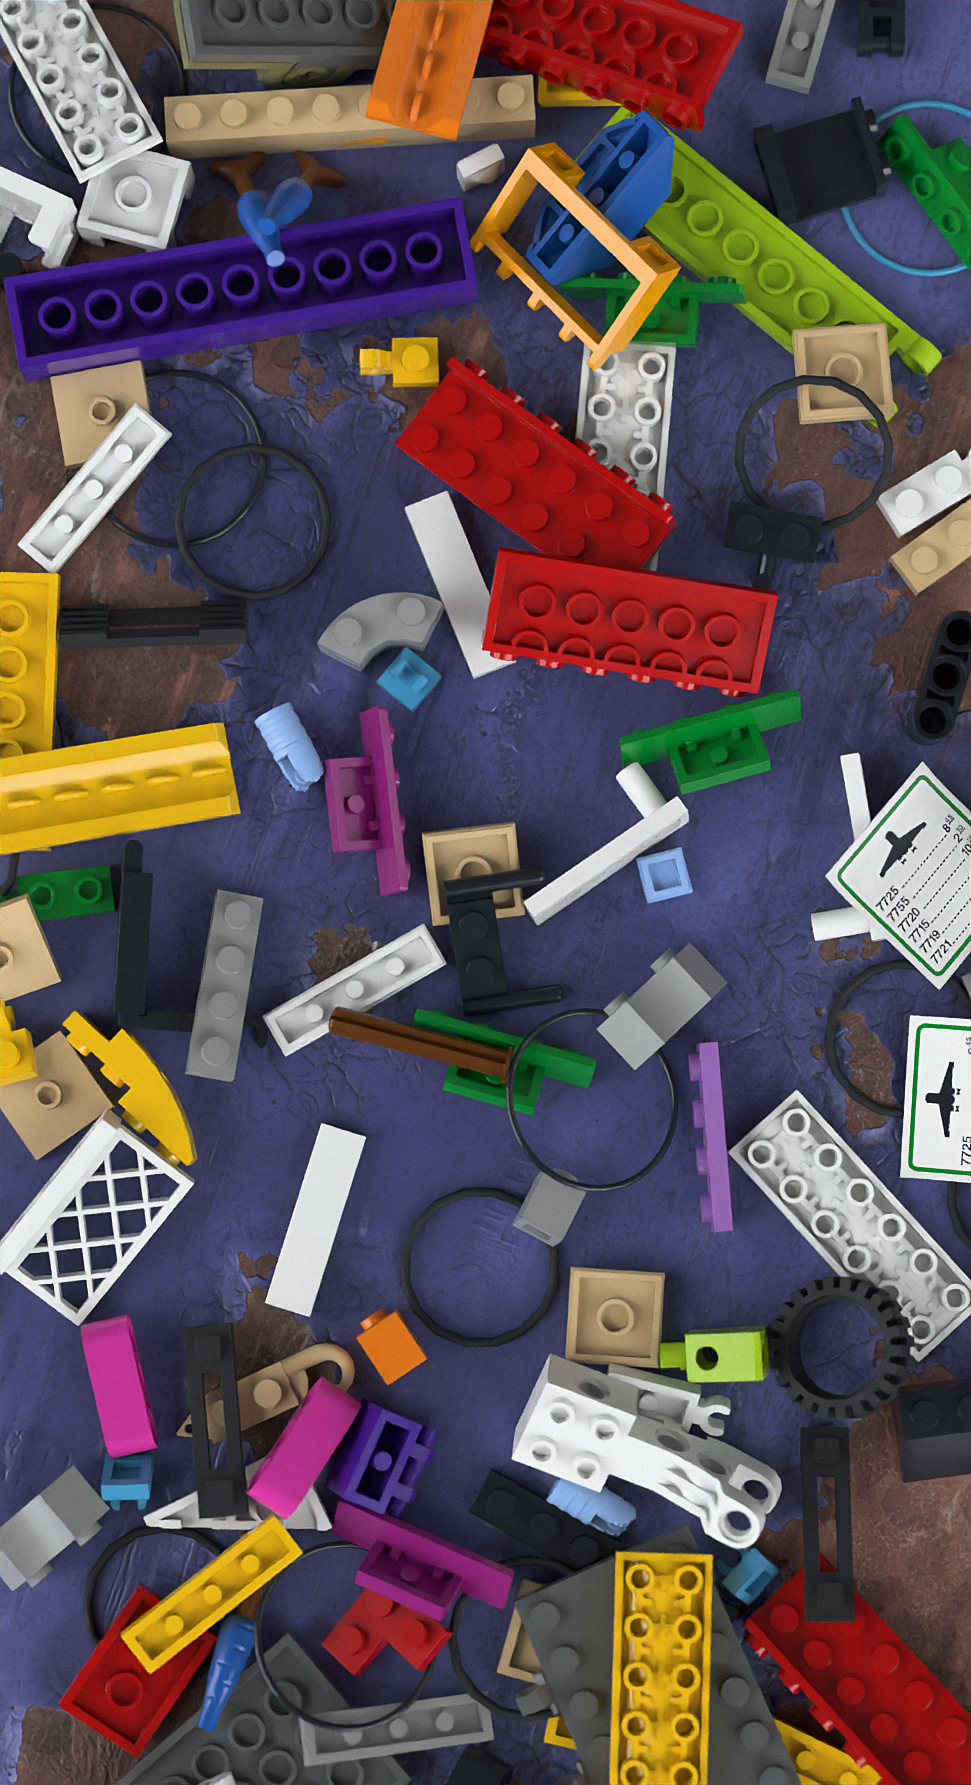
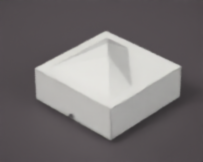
M494 143L458 161L457 179L464 192L482 183H492L500 174L505 172V157L498 143L496 145Z

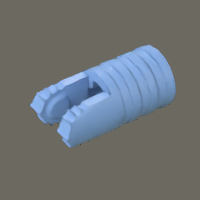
M290 702L282 704L255 720L254 723L260 730L269 750L274 755L276 763L279 764L292 788L296 791L305 792L308 790L309 786L313 782H317L325 771L323 763L320 762V757L312 745L313 742L308 737L307 731L301 724L300 718L295 713Z
M557 1477L546 1499L547 1502L556 1505L560 1510L566 1511L572 1517L578 1518L582 1523L590 1525L616 1539L637 1518L636 1508L633 1507V1504L631 1505L629 1501L626 1502L624 1498L608 1490L606 1486H603L601 1492H597Z

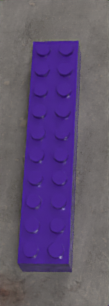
M451 198L279 229L280 246L285 259L278 267L270 266L263 252L252 241L250 236L243 235L3 278L19 370L26 381L29 382L137 360L142 362L478 302V285L462 198Z

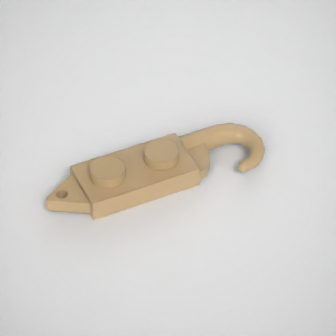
M316 1344L238 1379L237 1388L241 1431L299 1405L309 1391V1379L306 1369L321 1362L332 1360L341 1367L342 1379L337 1387L346 1392L353 1383L355 1374L354 1363L348 1352L336 1344ZM222 1387L205 1395L208 1437L212 1439L213 1444L226 1439ZM191 1413L178 1430V1436L193 1437L192 1432L186 1430V1425L191 1424Z

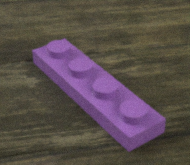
M718 1042L696 1044V1053L689 1054L688 1059L691 1082L699 1081L700 1100L692 1101L694 1128H703L704 1147H696L698 1175L707 1176L708 1194H700L702 1223L710 1222L711 1231L713 1232L733 1231Z

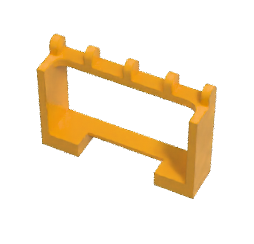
M555 142L530 147L470 240V247L474 252H479L486 245L502 261L496 274L502 280H506L514 273L533 292L527 305L533 311H537L545 304L565 324L559 332V337L564 342L570 341L577 335L593 351L587 361V365L595 371L604 364L609 355L625 350L682 267L651 236L629 241L575 187L578 186L585 172ZM538 182L641 282L604 337L501 235L508 231Z

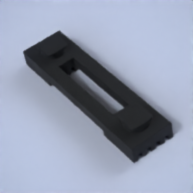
M247 599L201 601V606L109 609V604L63 605L62 607L63 612L59 631L61 649L247 643ZM188 624L200 625V627L110 630V627Z
M233 1323L184 1327L199 1519L249 1514ZM220 1372L228 1467L211 1469L203 1374Z
M801 1427L800 1465L802 1477L805 1622H854L849 1428ZM817 1476L835 1477L837 1572H820Z

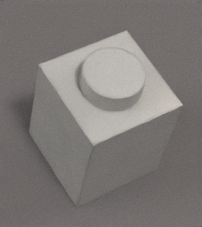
M553 1168V1171L557 1174L578 1182V1179L572 1174L559 1168ZM541 1172L536 1176L512 1225L554 1247L564 1239L587 1191L565 1186Z

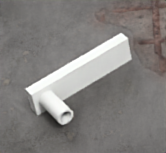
M859 753L840 756L854 840L860 836L872 821ZM854 907L811 914L815 941L870 932L873 942L887 940Z
M639 762L632 763L624 768L616 776V780L644 819L523 902L525 908L537 926L689 822L688 810L679 797L676 796L667 802Z

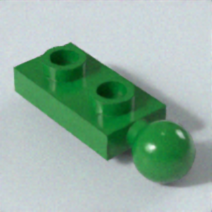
M110 865L17 876L18 891H10L7 896L0 894V903L28 893L39 922L116 912Z

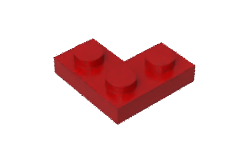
M366 1588L321 1645L352 1675L361 1677L387 1643H390L417 1670L424 1671L453 1633L440 1621Z

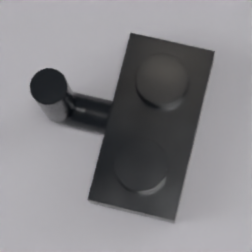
M731 501L723 547L758 553L759 560L752 585L756 588L770 590L773 585L778 557L815 563L823 518Z

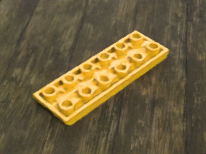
M210 723L0 759V856L241 813L224 723Z
M616 1551L609 1785H707L713 1554Z

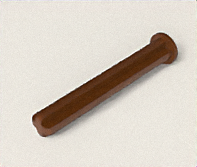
M340 1006L334 1007L329 1019V1031L333 1034L501 1077V1083L505 1084L509 1067L515 1054V1047L510 1046L509 1050Z

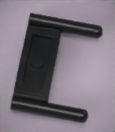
M535 866L443 881L465 1017L558 1003L564 999V989L559 984L515 991L507 990L492 892L541 885L546 881V871L543 867Z

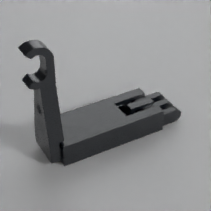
M130 840L125 844L122 851L112 1014H118L117 1028L192 1032L195 1013L145 1011L153 873H141L143 846L137 840ZM244 1016L243 1026L253 1027L257 1031L258 1038L255 1044L262 1050L268 1039V1031L265 1024L258 1018Z

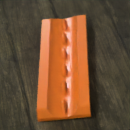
M396 0L365 117L456 141L494 0Z

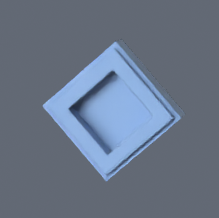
M681 847L636 858L647 904L693 892Z

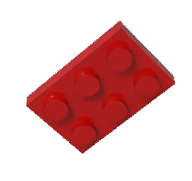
M141 1582L58 1702L60 1708L136 1758L218 1638V1633L208 1628L149 1674L121 1637L122 1631L164 1599V1597Z

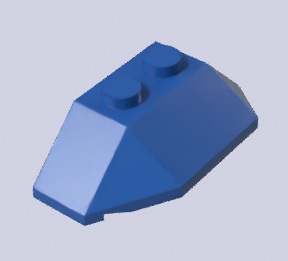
M643 110L633 118L624 119L602 129L575 162L585 172L584 177L575 188L629 241H632L670 195L674 138L649 112ZM551 193L543 202L534 229L533 244L529 245L526 253L529 261L553 285L611 266L617 258Z

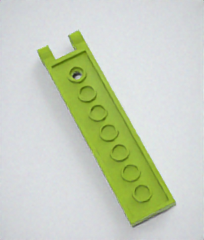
M621 106L602 129L624 119L633 118L636 114ZM660 123L674 138L671 191L666 200L642 227L641 230L645 234L651 236L662 248L704 282H708L709 277L727 276L735 278L736 284H743L747 294V303L732 305L792 355H794L793 329L886 322L889 357L895 351L911 370L921 376H928L942 359L941 353L931 342L911 329ZM583 152L577 157V159L574 162H576L579 159ZM893 401L895 414L898 411V407ZM892 417L885 418L886 423H888ZM866 419L872 425L878 427L876 419Z

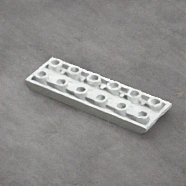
M0 0V35L80 184L110 169L120 161L136 156L163 142L161 135L87 0Z
M584 343L576 438L587 443L599 454L596 461L610 470L613 465H617L636 480L632 487L647 497L652 491L663 498L676 347L629 343L625 350L609 355L604 364L594 371L587 365V361L593 351ZM658 551L644 570L657 572Z
M797 1089L728 1151L732 1159L839 1277H852L873 1283L874 1286L887 1291L890 1294L889 1297L900 1304L903 1308L900 1311L902 1316L908 1317L911 1328L907 1330L910 1336H914L915 1347H910V1355L915 1356L914 1359L917 1362H920L971 1315V1280Z

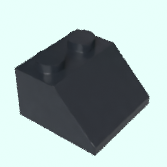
M971 1377L899 1387L898 1391L900 1394L891 1402L903 1483L971 1474Z

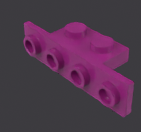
M376 706L359 714L364 757L334 758L325 760L322 763L325 771L324 780L333 854L375 851L381 896H389L408 890L410 863L404 855L402 835L405 830V820L398 806L399 771L397 766L393 764L391 744L394 739V727L392 721L388 718L386 706Z
M343 1497L339 1501L331 1534L369 1550L357 1571L356 1584L441 1622L459 1591L503 1610L515 1574L512 1569L388 1514H381Z

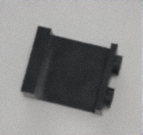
M860 96L851 99L849 111L774 133L771 123L754 128L753 145L775 217L786 226L884 196L886 180L892 178L891 169L886 153H878L873 137L879 135L874 112L872 109L864 110Z

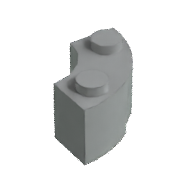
M408 592L386 593L367 598L341 613L324 631L317 642L320 652L360 672L363 671L372 658L388 649L407 647L423 652L444 612L443 602L429 596Z
M690 942L677 954L670 947L650 966L656 974L631 997L623 991L603 1009L609 1018L597 1028L598 1032L634 1070L664 1045L728 983Z
M74 1465L0 1527V1577L12 1591L25 1581L31 1588L34 1587L54 1569L49 1563L54 1556L74 1540L81 1547L103 1528L97 1520L109 1510V1507Z

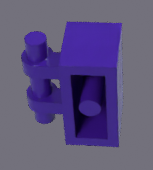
M362 1398L361 1408L349 1427L324 1486L345 1499L381 1514L385 1512L388 1515L401 1519L408 1502L413 1504L418 1493L415 1486L425 1463L430 1464L435 1454V1450L432 1447L439 1431L424 1424L420 1425L402 1414Z

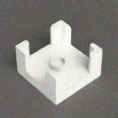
M145 150L136 156L120 161L110 169L89 179L76 224L83 242L105 247L106 242L104 238L144 248L146 253L175 248L177 242L174 236V229L184 197L190 199L196 180L191 163Z
M0 166V244L15 215L19 219L33 225L28 238L32 244L41 247L46 252L41 261L43 267L49 270L65 267L80 236L76 227L79 213L72 198Z

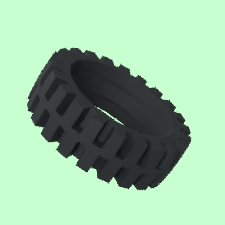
M825 1277L821 1280H813L806 1283L805 1288L796 1289L790 1294L791 1301L783 1302L778 1311L782 1314L780 1319L773 1320L771 1329L776 1331L775 1338H769L768 1348L774 1350L775 1357L769 1358L771 1368L779 1372V1375L775 1378L780 1387L788 1390L786 1395L792 1402L800 1403V1408L807 1412L815 1413L817 1416L832 1419H854L878 1412L886 1407L885 1404L887 1402L894 1401L900 1394L898 1388L906 1385L910 1377L906 1374L908 1367H913L915 1357L910 1356V1347H915L914 1336H910L907 1330L911 1328L908 1317L902 1316L900 1311L903 1308L896 1300L889 1297L890 1294L884 1289L874 1286L873 1283L852 1277ZM833 1301H849L862 1306L876 1319L883 1335L884 1357L878 1374L865 1388L850 1395H835L821 1389L808 1377L801 1361L800 1339L806 1322L817 1309Z

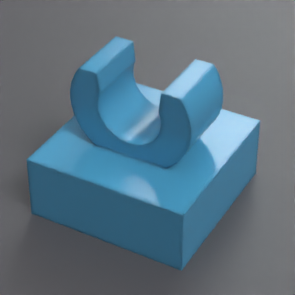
M405 647L376 682L377 685L413 713L441 680L442 675L409 648Z
M127 1455L111 1459L110 1456H105L101 1480L102 1500H110L113 1510H120L121 1500H137L138 1510H144L147 1499H150L154 1471L153 1456Z
M748 1547L735 1548L741 1553L742 1557L741 1562L735 1568H730L722 1560H719L716 1565L718 1570L726 1576L722 1583L736 1597L750 1605L781 1570L754 1547L752 1550Z

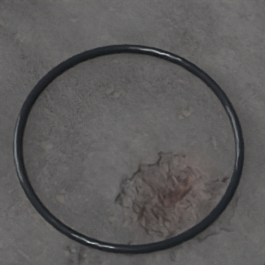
M88 3L92 10H110L123 13L151 28L171 52L179 73L180 96H187V79L181 57L170 38L160 27L144 15L124 6L111 3ZM13 59L8 77V103L19 135L31 151L42 161L63 173L76 177L72 168L54 161L43 153L24 130L15 103L14 87L18 67ZM166 138L153 152L161 154L168 147Z
M166 370L145 375L146 382L166 377H188L205 381L220 388L241 406L252 423L258 444L265 445L261 427L252 409L237 392L218 379L187 370ZM259 453L257 480L251 496L241 511L229 523L217 531L201 538L187 540L188 547L215 540L235 527L244 518L261 490L266 469V454ZM110 510L106 513V517L116 527L136 540L157 547L179 548L178 541H163L144 536L127 527Z
M581 1008L564 1011L549 1017L537 1025L524 1038L514 1054L506 1082V1107L509 1122L514 1136L527 1157L536 1167L553 1180L565 1186L589 1192H606L621 1189L639 1181L650 1173L663 1158L671 1144L678 1119V1093L674 1075L664 1053L659 1048L655 1054L661 1062L668 1079L671 1093V1118L667 1135L660 1150L645 1168L625 1180L604 1185L578 1183L557 1174L539 1160L521 1134L514 1112L513 1083L517 1065L529 1043L546 1027L559 1020L573 1016L593 1015L609 1018L606 1012L601 1009Z
M350 1541L326 1542L305 1549L303 1554L269 1581L261 1596L255 1616L254 1645L256 1657L268 1687L276 1698L294 1715L312 1725L338 1732L365 1731L384 1725L397 1718L417 1700L430 1679L437 1655L426 1667L420 1683L411 1696L397 1709L374 1721L352 1725L326 1722L303 1712L285 1697L273 1681L262 1651L261 1624L270 1593L280 1578L293 1565L309 1555L334 1548H355L369 1552V1550Z

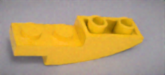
M75 1010L62 1023L71 1032L66 1037V1040L85 1057L90 1052L94 1053L104 1063L100 1071L118 1088H121L125 1083L130 1087L126 1094L118 1101L126 1109L121 1115L122 1118L140 1134L146 1129L149 1130L160 1141L155 1148L177 1166L182 1161L186 1166L192 1165L198 1157L186 1113L173 1086L155 1059L128 1029L122 1028L111 1040L82 1012Z

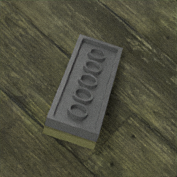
M173 0L184 69H256L258 81H262L263 87L270 91L332 87L346 80L355 70H377L396 0Z

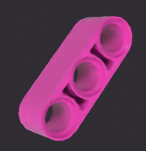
M120 1315L81 1325L83 1348L104 1440L110 1458L114 1459L158 1448L156 1424L137 1341L129 1315Z
M323 1376L320 1377L310 1389L247 1487L246 1493L283 1519H288L297 1509L361 1408V1402Z

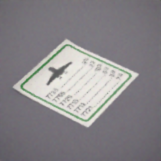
M922 761L825 877L868 922L940 990L971 952V812L935 777Z
M910 1015L900 1177L971 1183V1019Z

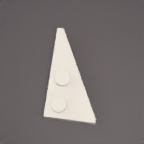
M266 1456L245 1466L247 1487ZM312 1484L294 1513L286 1520L248 1494L249 1514L199 1519L197 1490L143 1517L147 1526L161 1527L163 1529L211 1527L212 1529L251 1530L272 1513L276 1515L286 1529H317V1531H326L333 1526L314 1484Z

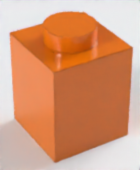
M382 1307L360 1322L364 1331L359 1333L356 1339L387 1385L428 1358V1354L397 1308L387 1314Z

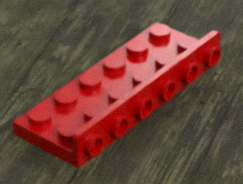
M494 0L479 57L485 55L497 59L506 67L515 71L524 69L536 73L554 85L566 84L575 87L588 97L596 100L605 98L622 104L625 109L634 114L646 110L651 115L663 119L668 125L676 129L683 130L689 128L701 132L705 125L702 110L744 32L741 22L677 0Z
M451 357L446 364L450 371L395 443L396 447L540 553L645 569L677 526L674 517L670 514L673 507L652 491L647 497L632 487L636 480L617 465H613L610 470L596 461L599 454L581 439L576 438L573 443L559 434L562 427L545 413L540 411L536 417L522 407L526 401L515 391L505 385L499 391L486 381L489 374L476 363L467 359L462 364Z
M499 546L486 624L482 634V650L489 651L491 657L504 661H515L517 656L534 658L538 665L548 668H562L563 663L581 666L582 671L593 675L604 676L608 675L609 671L627 673L629 679L637 682L652 683L655 678L672 680L674 686L682 689L698 690L700 685L716 687L719 693L727 696L744 697L746 692L754 694L759 692L778 593L775 590Z
M819 1551L820 1572H837V1569ZM803 1566L743 1623L749 1630L743 1636L747 1643L761 1658H764L769 1653L782 1668L776 1673L777 1676L795 1695L801 1690L805 1692L815 1704L809 1711L828 1732L836 1727L848 1740L842 1747L861 1769L869 1763L882 1778L876 1785H971V1715L855 1589L854 1622H805Z

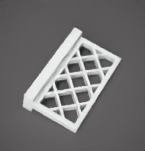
M108 1108L105 1109L0 1240V1274L2 1275L4 1271L77 1326L83 1322L195 1182L192 1177L121 1124L122 1119ZM120 1140L137 1152L139 1168L112 1171L110 1152ZM144 1158H146L155 1166L145 1167ZM104 1161L105 1171L95 1172ZM165 1173L179 1184L170 1197L150 1199L147 1175ZM140 1176L143 1200L117 1203L114 1179ZM107 1180L110 1203L83 1206L81 1188L85 1183ZM75 1197L76 1207L66 1208ZM162 1206L152 1218L151 1207ZM144 1208L145 1228L139 1233L121 1234L118 1211ZM111 1212L114 1235L88 1238L85 1215ZM78 1216L81 1239L55 1242L52 1224L56 1219ZM46 1233L48 1243L37 1244ZM132 1242L123 1254L122 1243ZM115 1244L117 1254L115 1265L112 1268L92 1270L89 1247ZM82 1248L85 1271L59 1274L56 1251ZM49 1251L52 1275L34 1277L22 1268L20 1264L30 1253ZM103 1278L95 1288L93 1279ZM87 1281L89 1297L79 1309L62 1298L60 1282ZM53 1283L54 1291L45 1284Z

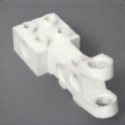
M550 1353L515 1428L512 1451L513 1460L597 1492H601L608 1475L611 1474L651 1489L700 1517L705 1533L734 1548H745L756 1541L764 1527L765 1513H769L774 1508L781 1495V1479L776 1471L725 1442L709 1436L704 1440L681 1431V1426L664 1419L662 1423L639 1415L637 1409L638 1387ZM748 1480L762 1482L768 1489V1497L759 1500L754 1499L747 1494L744 1483ZM737 1510L745 1513L751 1520V1528L744 1531L735 1529L728 1522L727 1513Z

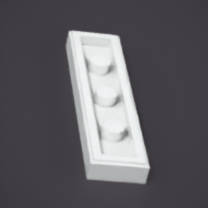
M135 403L17 545L47 571L57 573L172 436V433Z
M448 491L405 507V512L443 602L472 678L481 677L516 663V660L504 661L495 659L489 655V651L482 650V634L485 629L490 594Z
M423 923L262 1017L283 1054L287 1057L330 1032L329 1019L334 1007L340 1006L365 1012L447 965Z
M321 1123L265 1300L266 1304L308 1317L311 1316L366 1136Z

